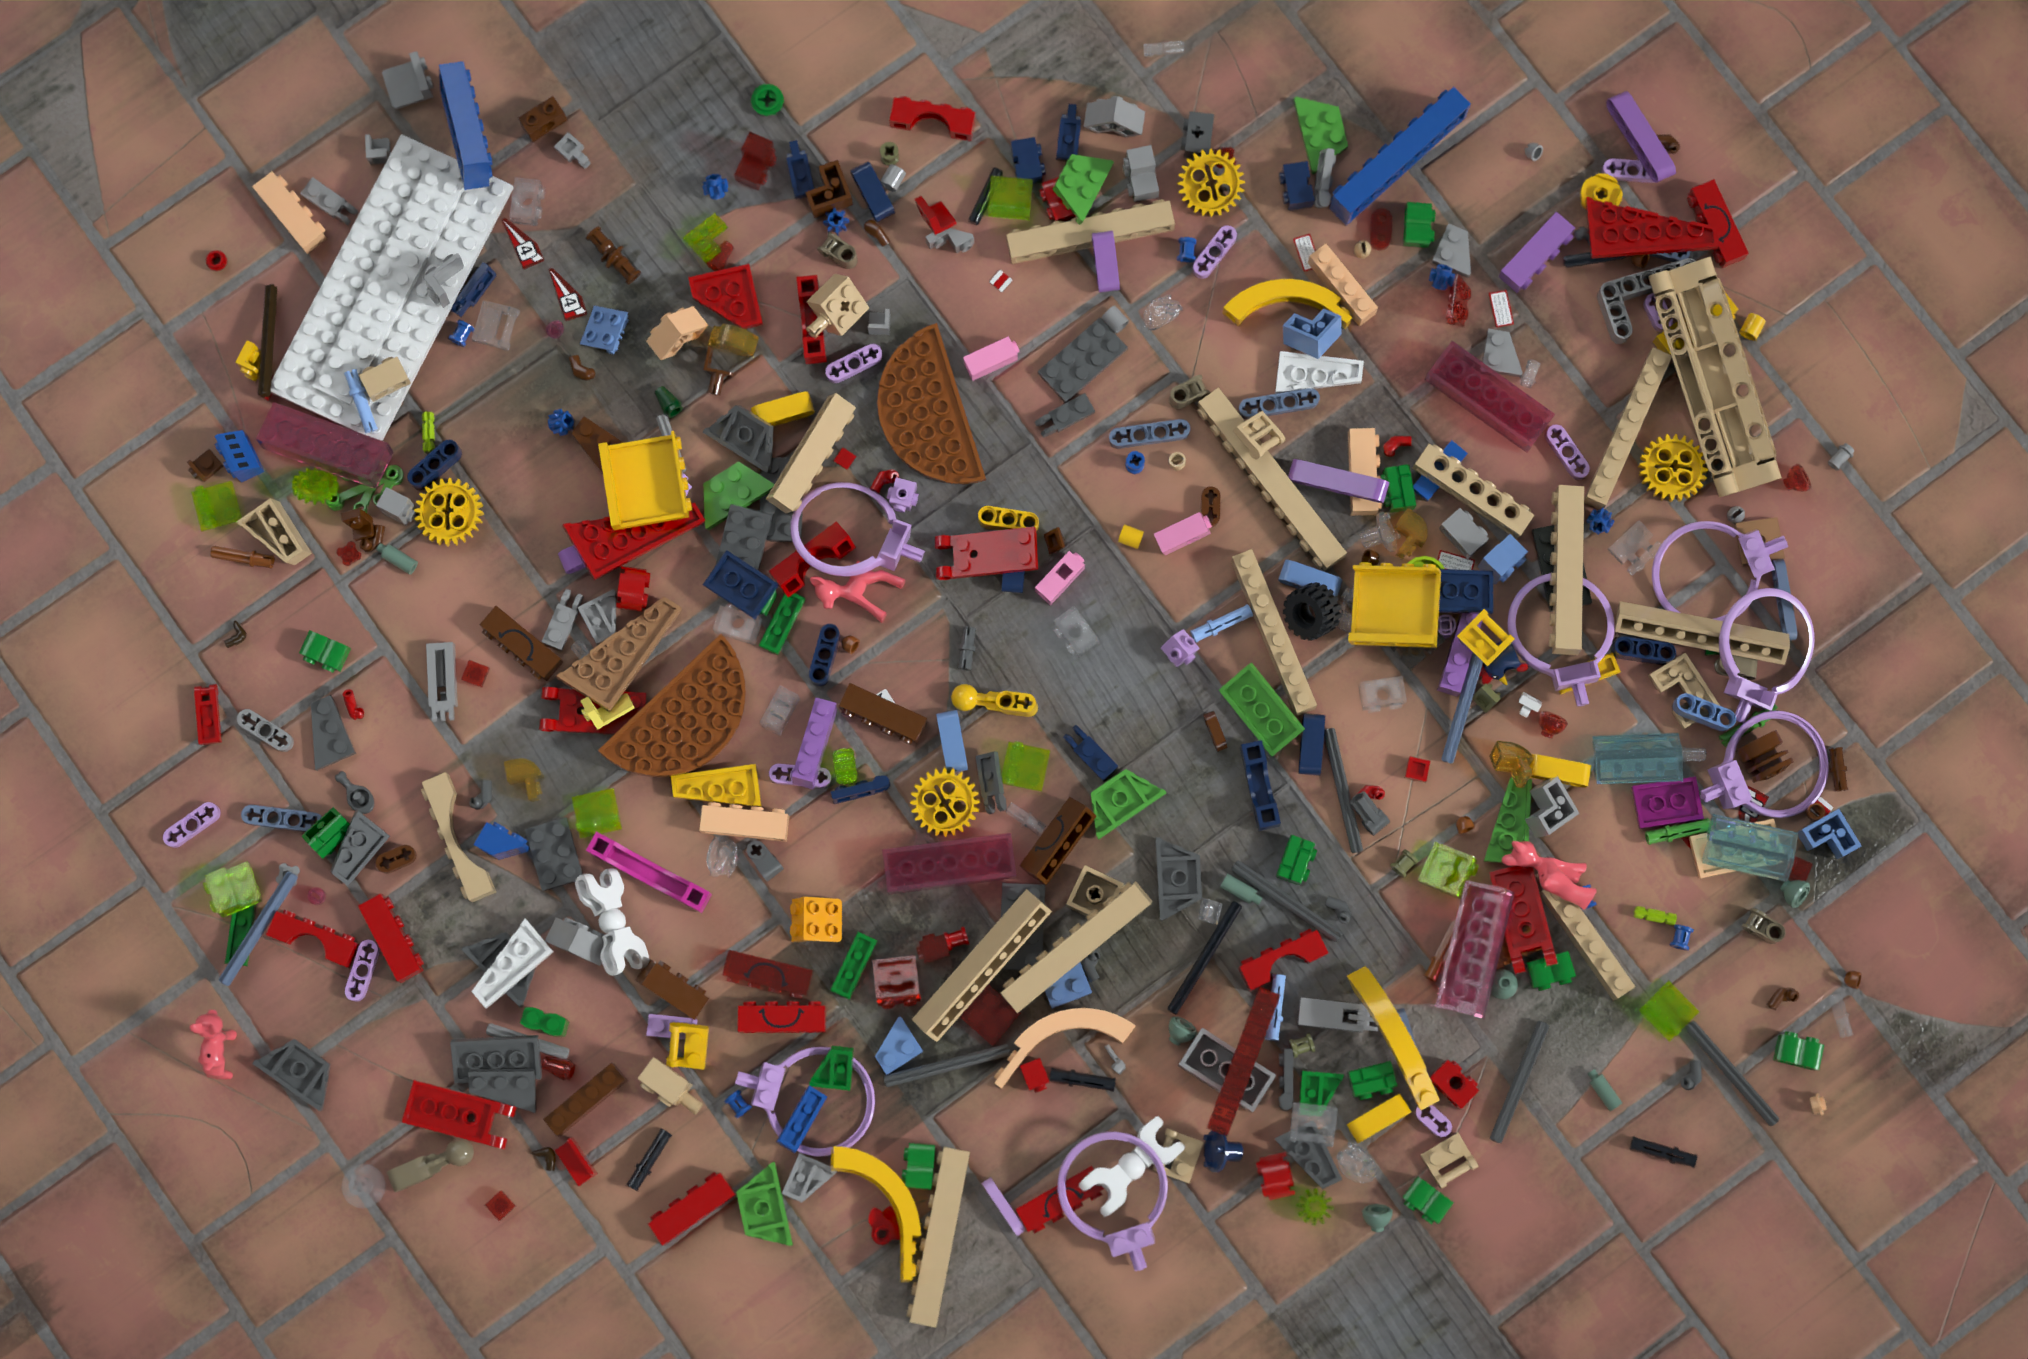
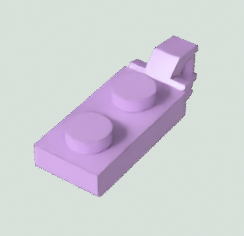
M649 1014L646 1036L670 1038V1023L679 1022L697 1025V1020ZM681 1032L679 1039L685 1040L686 1033Z

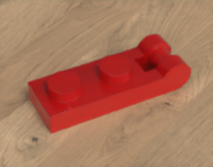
M212 684L205 688H202V686L194 687L199 745L222 743L217 684ZM209 695L210 700L203 701V697Z

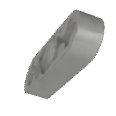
M244 709L239 712L237 722L242 728L281 752H287L293 747V737L250 709ZM251 714L250 718L253 721L257 722L256 726H253L248 722L244 725V716L246 715L249 717ZM263 725L271 727V733L268 736H261L260 728ZM275 735L282 739L287 737L286 741L288 744L279 747L281 743L274 739Z

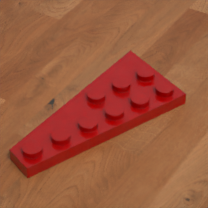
M1590 197L1585 199L1591 259L1715 250L1719 247L1716 226L1694 221L1678 220L1677 217H1665L1655 212L1629 206H1617L1611 202H1600Z
M694 502L691 503L692 510L689 511V517L613 530L610 516L591 521L583 520L578 523H565L562 527L593 580H596L705 523V519Z

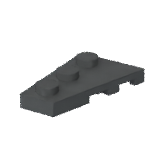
M329 695L311 703L315 770L318 771L356 754V751L333 697Z
M356 809L330 872L349 886L390 836Z
M469 1069V1093L534 1113L536 1112L535 1069Z
M1314 1120L1274 1138L1321 1189L1342 1180Z

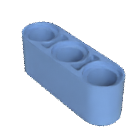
M1285 560L1278 581L1297 589L1309 583L1317 582L1320 585H1326L1328 590L1331 589L1334 592V596H1338L1343 579L1292 560Z
M1681 694L1674 700L1672 705L1676 714L1718 731H1727L1736 723V715L1733 711L1691 694ZM1680 700L1687 701L1688 709L1681 708ZM1700 708H1706L1709 716L1703 717L1700 714ZM1721 715L1728 718V725H1723L1720 722Z
M958 711L937 713L947 772L950 773L952 768H955V772L968 770Z

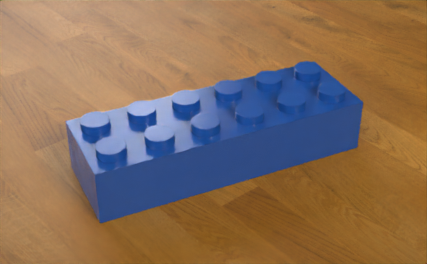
M464 61L439 64V85L464 190L489 187V178H492L490 166L492 165L491 153H487L488 142L487 137L483 136L482 133L484 131L483 121L478 117L480 112L478 102L474 101V86H470V70L465 69Z

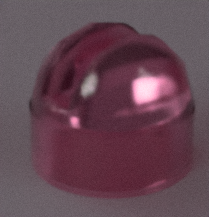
M558 320L551 321L546 327L547 334L551 338H559L564 332L563 323Z
M314 887L310 889L307 897L310 903L320 905L325 901L326 893L323 889ZM314 892L321 896V898L318 900L311 894Z

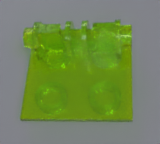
M991 176L988 217L1029 220L1033 179Z
M232 480L206 488L197 486L195 487L196 491L191 492L201 532L237 522L242 518Z
M1015 741V743L1008 742L1002 771L1003 784L1042 792L1050 750L1023 745L1022 742Z
M614 788L572 797L577 822L576 829L579 832L580 839L594 836L596 832L604 834L622 830Z
M1669 980L1638 1010L1669 1042L1680 1034L1682 1029L1700 1012Z

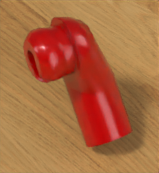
M1411 436L1391 437L1383 447L1385 456L1393 457L1395 450L1399 446H1411Z
M893 469L879 472L870 489L879 494L883 485L894 483L896 477L899 478V473Z
M345 690L343 698L350 718L354 720L362 719L364 717V709L357 707L353 690Z
M1365 785L1358 792H1366L1370 799L1381 800L1385 797L1383 788L1375 785Z

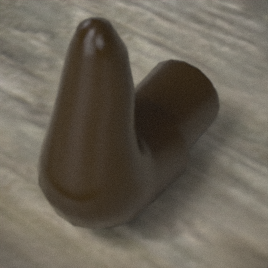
M236 620L233 622L236 634L224 640L227 648L238 645L246 639V631Z
M551 1147L532 1151L534 1156H545L546 1171H555L556 1155Z

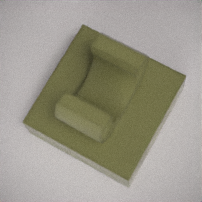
M1484 684L1472 698L1485 713L1501 699V693L1498 692L1496 694L1491 689L1492 684Z

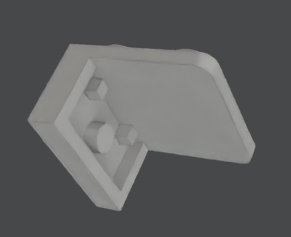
M417 51L409 53L411 62L386 69L382 72L391 104L395 109L433 97L431 88H434L431 77L426 76L425 70L428 69L425 58H420Z
M458 253L448 255L441 265L437 268H430L425 273L426 276L423 277L428 287L426 290L430 298L436 305L440 303L443 308L449 305L450 302L441 284L464 268Z

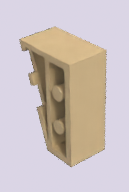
M270 498L236 522L286 563L296 565L312 554L280 501Z

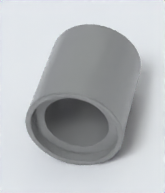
M890 164L880 182L884 188L896 192L906 172L900 167Z
M1116 306L1107 310L1101 318L1115 334L1119 333L1129 323V320Z

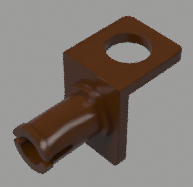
M708 346L703 369L711 374L707 393L721 395L723 378L726 376L734 377V374L710 368L714 348Z

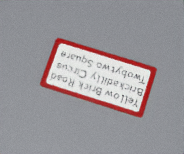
M1306 234L1293 238L1303 271L1313 270L1308 264L1309 256L1316 251L1311 235Z
M1507 290L1489 293L1496 327L1514 325Z
M1443 550L1439 551L1437 558L1445 569L1473 570L1475 564L1474 559L1469 558L1467 560L1464 556Z

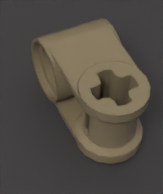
M829 232L827 234L828 238L822 246L817 248V251L845 269L854 268L858 263L855 248L844 242L837 235ZM846 254L853 255L850 260L843 259V256Z
M1202 375L1194 376L1172 389L1169 403L1173 408H1184L1210 394V391L1206 389L1202 382ZM1182 394L1184 400L1178 401L1174 398V395Z
M1732 655L1740 671L1737 675L1747 680H1755L1758 660ZM1718 658L1714 664L1715 671L1719 675L1728 676L1721 658Z
M1751 908L1749 918L1746 923L1741 925V928L1746 932L1759 937L1769 944L1778 943L1786 934L1782 924L1755 908ZM1770 928L1778 930L1779 936L1777 939L1770 936Z

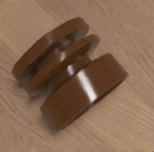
M1777 730L1736 750L1742 763L1753 761L1754 765L1747 770L1748 774L1758 770L1759 774L1751 778L1753 783L1768 780L1782 773L1790 764L1794 763L1792 757L1785 761L1781 759L1782 756L1789 753L1788 750L1777 752L1776 748L1783 743Z

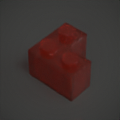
M749 131L741 148L743 157L734 173L736 182L758 191L761 185H765L768 178V169L774 166L777 156H775V149L771 140Z

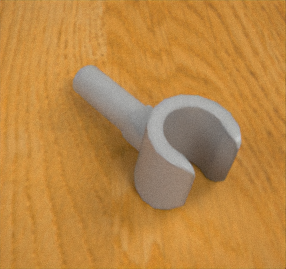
M1108 1044L1105 1046V1049L1115 1061L1111 1068L1120 1075L1126 1066Z

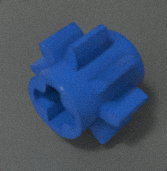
M720 174L707 176L702 186L704 195L709 194L710 199L713 200L723 198L725 192H728L727 188H729L727 178L722 179Z
M834 208L830 214L828 212L825 213L828 220H824L823 224L824 226H829L827 229L828 233L833 231L839 236V232L842 230L847 231L845 224L849 223V218H843L845 216L844 210L838 212ZM835 219H838L837 225H834Z
M1439 264L1436 269L1431 268L1429 281L1432 282L1434 288L1446 290L1448 285L1453 286L1455 273H1452L1450 266Z
M562 409L554 410V414L549 415L548 427L553 431V434L559 433L562 436L568 434L569 430H573L574 419L569 411L563 412Z
M1603 507L1598 511L1593 509L1586 522L1590 523L1589 530L1597 533V535L1602 532L1608 533L1615 520L1611 519L1612 512L1605 510Z

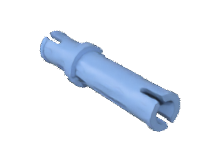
M353 369L351 373L350 370L345 372L344 376L350 388L349 394L353 396L365 434L370 433L371 430L372 432L378 430L365 395L366 389L361 384L357 369Z
M1246 604L1213 621L1210 619L1206 621V624L1190 630L1191 636L1196 643L1208 636L1218 635L1217 632L1249 617H1253L1252 610Z
M1272 974L1269 1014L1266 1015L1268 1022L1265 1039L1279 1041L1280 1022H1283L1281 1013L1286 976Z

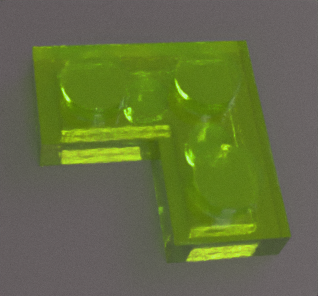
M714 213L682 238L704 263H707L722 251L713 239L728 227Z

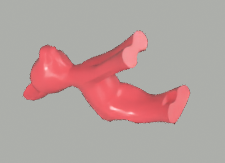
M871 570L864 574L851 576L846 585L842 586L818 576L810 578L811 584L815 587L816 596L823 603L825 609H832L836 598L843 597L863 607L881 623H883L887 614L863 596L866 586L884 581L902 589L905 584V579L884 570Z
M1512 842L1513 850L1511 854L1503 856L1501 860L1505 865L1534 867L1538 871L1541 886L1545 891L1574 903L1583 910L1587 908L1596 894V888H1584L1576 885L1581 874L1586 871V863H1568L1555 858L1539 857L1531 842Z
M209 1010L207 1014L199 1016L195 1024L189 1027L192 1032L204 1037L198 1061L202 1065L207 1077L231 1079L233 1074L230 1071L224 1070L223 1042L225 1040H234L237 1033L234 1030L222 1031L223 1021L218 1016L217 1011Z

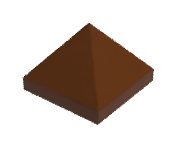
M1059 527L1044 534L1049 554H1053L1065 547V539Z

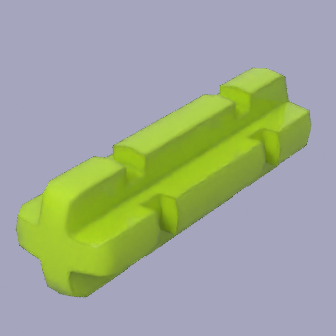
M423 412V451L430 453L435 449L433 442L435 441L433 412Z
M1636 906L1634 909L1635 918H1645V920L1658 923L1665 922V924L1672 926L1675 925L1677 915L1668 912L1666 914L1665 911L1645 909V907Z

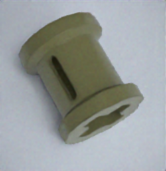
M886 142L880 148L881 161L886 166L890 164L895 165L899 161V151L895 143Z
M1404 849L1402 855L1395 863L1392 862L1390 867L1399 876L1405 878L1406 872L1413 864H1417L1418 860L1409 851Z
M1310 1033L1300 1039H1289V1045L1293 1050L1294 1058H1297L1302 1053L1315 1052Z

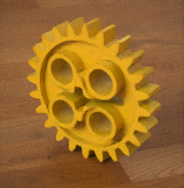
M1210 148L1208 154H1206L1202 149L1200 157L1193 153V161L1188 158L1186 159L1189 164L1188 167L1181 166L1185 173H1178L1183 178V181L1177 182L1178 185L1183 186L1178 192L1185 193L1182 201L1189 200L1187 207L1189 208L1194 205L1195 213L1202 209V216L1205 215L1206 211H1209L1210 217H1213L1214 211H1217L1220 216L1221 209L1224 208L1225 211L1229 212V204L1234 207L1236 206L1233 201L1234 199L1241 200L1237 193L1244 192L1239 187V184L1245 183V181L1239 180V177L1244 172H1237L1241 165H1233L1235 158L1233 157L1228 160L1229 153L1226 152L1221 156V150L1218 149L1216 154H1213V150ZM1220 163L1223 165L1224 171L1221 175L1217 176L1213 173V167ZM1206 164L1209 166L1211 178L1217 181V183H1214L1217 195L1216 201L1213 199L1211 187L1209 185L1206 186V182L1209 181L1205 170ZM1200 169L1203 171L1204 177L1201 181L1193 179V172ZM1222 184L1229 186V193L1225 196L1220 195L1218 192V188ZM1201 190L1209 192V199L1202 202L1199 200L1198 194Z
M1666 434L1664 441L1659 436L1656 439L1657 444L1651 441L1649 444L1650 448L1646 447L1643 450L1646 455H1641L1640 459L1644 462L1640 463L1638 467L1644 470L1639 473V476H1645L1641 483L1649 484L1646 489L1647 491L1655 490L1653 493L1654 497L1659 493L1661 494L1662 501L1668 496L1669 502H1672L1674 497L1680 502L1682 495L1688 500L1690 493L1695 495L1698 492L1696 488L1701 489L1703 487L1700 481L1707 479L1702 474L1707 473L1708 469L1703 467L1706 465V461L1701 460L1704 456L1703 452H1697L1700 445L1692 446L1693 439L1687 443L1685 442L1686 436L1678 440L1677 434L1672 439ZM1659 453H1665L1668 461H1662L1659 458ZM1680 455H1686L1689 463L1682 462ZM1671 464L1674 465L1675 469H1677L1675 472L1673 471V468L1670 467ZM1657 474H1664L1667 481H1660ZM1679 475H1684L1688 479V483L1680 482Z
M441 478L440 485L433 481L432 489L426 486L427 494L420 493L419 495L423 500L416 501L420 508L414 509L417 514H420L415 517L416 522H421L417 527L420 530L425 529L422 534L425 537L430 535L429 540L431 542L437 538L438 545H441L444 540L447 547H449L451 541L458 546L459 539L465 543L466 535L473 538L471 531H479L476 523H482L478 516L484 515L483 511L478 510L483 507L482 502H477L481 497L479 494L474 495L476 490L474 488L468 490L469 484L467 482L461 486L460 479H457L454 484L452 478L448 479V483H445ZM449 494H452L451 499H450V508L453 510V512H450V513H449V518H448V516L445 514V512H448V511H449L448 495H449ZM437 498H444V502L440 506L434 505ZM465 498V503L462 506H456L457 499ZM442 518L443 522L440 526H433L435 519ZM448 519H449L450 529H449V530H446V528H447V526H448ZM457 519H464V523L462 526H454V523Z
M943 767L941 773L935 768L934 775L927 771V779L924 777L919 778L922 783L921 785L915 783L914 787L918 792H911V795L916 797V799L910 800V804L916 805V807L911 809V812L918 813L915 821L922 819L921 828L928 825V833L935 829L936 836H938L940 831H943L944 837L947 836L948 831H951L953 836H955V829L958 828L961 832H964L962 825L965 824L970 827L971 824L968 819H976L972 812H979V808L974 806V804L980 803L979 799L974 798L979 792L972 791L975 783L968 784L970 776L962 778L963 771L956 775L955 768H952L950 773L947 772L946 767ZM951 782L954 784L955 789L952 792H946L943 789V784ZM935 785L939 787L945 799H950L949 807L956 815L955 818H952L945 804H940L941 797L935 790ZM927 793H933L937 799L933 803H928L925 801L924 796ZM962 800L965 802L966 807L963 810H956L954 803ZM943 811L948 817L945 821H938L935 817L936 813Z

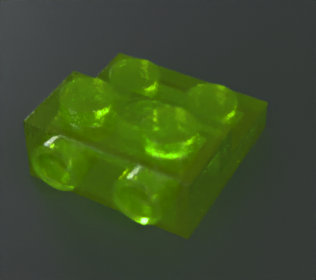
M1435 842L1418 881L1438 889L1444 894L1461 899L1462 895L1466 896L1470 889L1468 881L1471 876L1476 875L1479 865L1476 864L1477 859L1474 856Z
M248 861L228 870L223 867L204 875L206 882H203L204 889L207 894L211 893L213 899L209 901L210 907L214 913L217 912L222 918L263 901Z

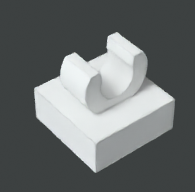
M1525 692L1519 698V703L1523 704L1519 714L1526 718L1531 710L1538 712L1542 706L1540 700Z

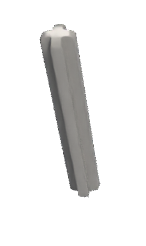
M491 1023L486 1029V1034L493 1037L528 1036ZM539 1039L540 1052L564 1060L567 1059L569 1055L568 1048Z

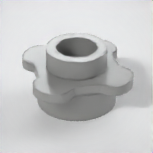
M285 863L281 864L276 882L279 884L288 871L298 877L300 873L299 867H290Z

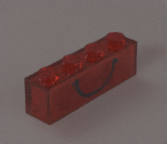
M728 950L722 975L727 977V982L739 984V981L748 982V987L760 989V986L769 987V992L781 994V991L790 992V997L802 999V996L808 997L814 971Z

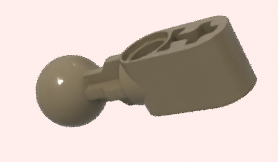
M457 1138L452 1140L448 1144L446 1151L436 1155L433 1153L426 1157L422 1156L387 1171L394 1193L433 1177L434 1174L441 1171L442 1167L450 1163L455 1166L467 1165L474 1156V1148L468 1140Z

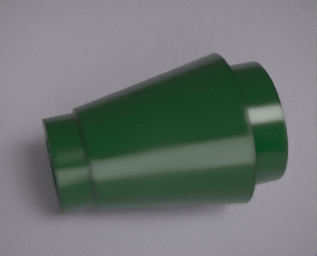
M665 386L656 389L654 394L663 413L670 418L677 416L683 409L681 401L666 389Z

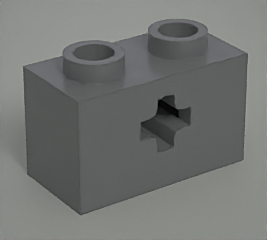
M1190 111L1189 118H1184L1183 130L1187 131V136L1182 138L1181 150L1185 151L1184 158L1194 159L1193 153L1200 157L1202 149L1208 154L1211 147L1214 114ZM1195 133H1199V138H1195Z

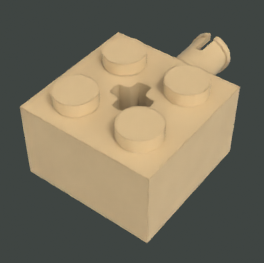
M834 274L807 300V303L818 318L806 330L813 338H817L824 329L828 333L842 336L869 309V306L848 276Z
M1084 865L1066 903V907L1085 916L1095 909L1100 911L1104 907L1102 903L1110 896L1116 898L1120 894L1119 889L1123 887L1124 883ZM1097 890L1100 898L1092 900L1089 893H1094Z
M654 1057L638 1077L642 1082L640 1086L649 1093H658V1099L667 1106L672 1104L678 1106L681 1104L693 1112L694 1115L703 1106L702 1102H699L688 1093L692 1084Z

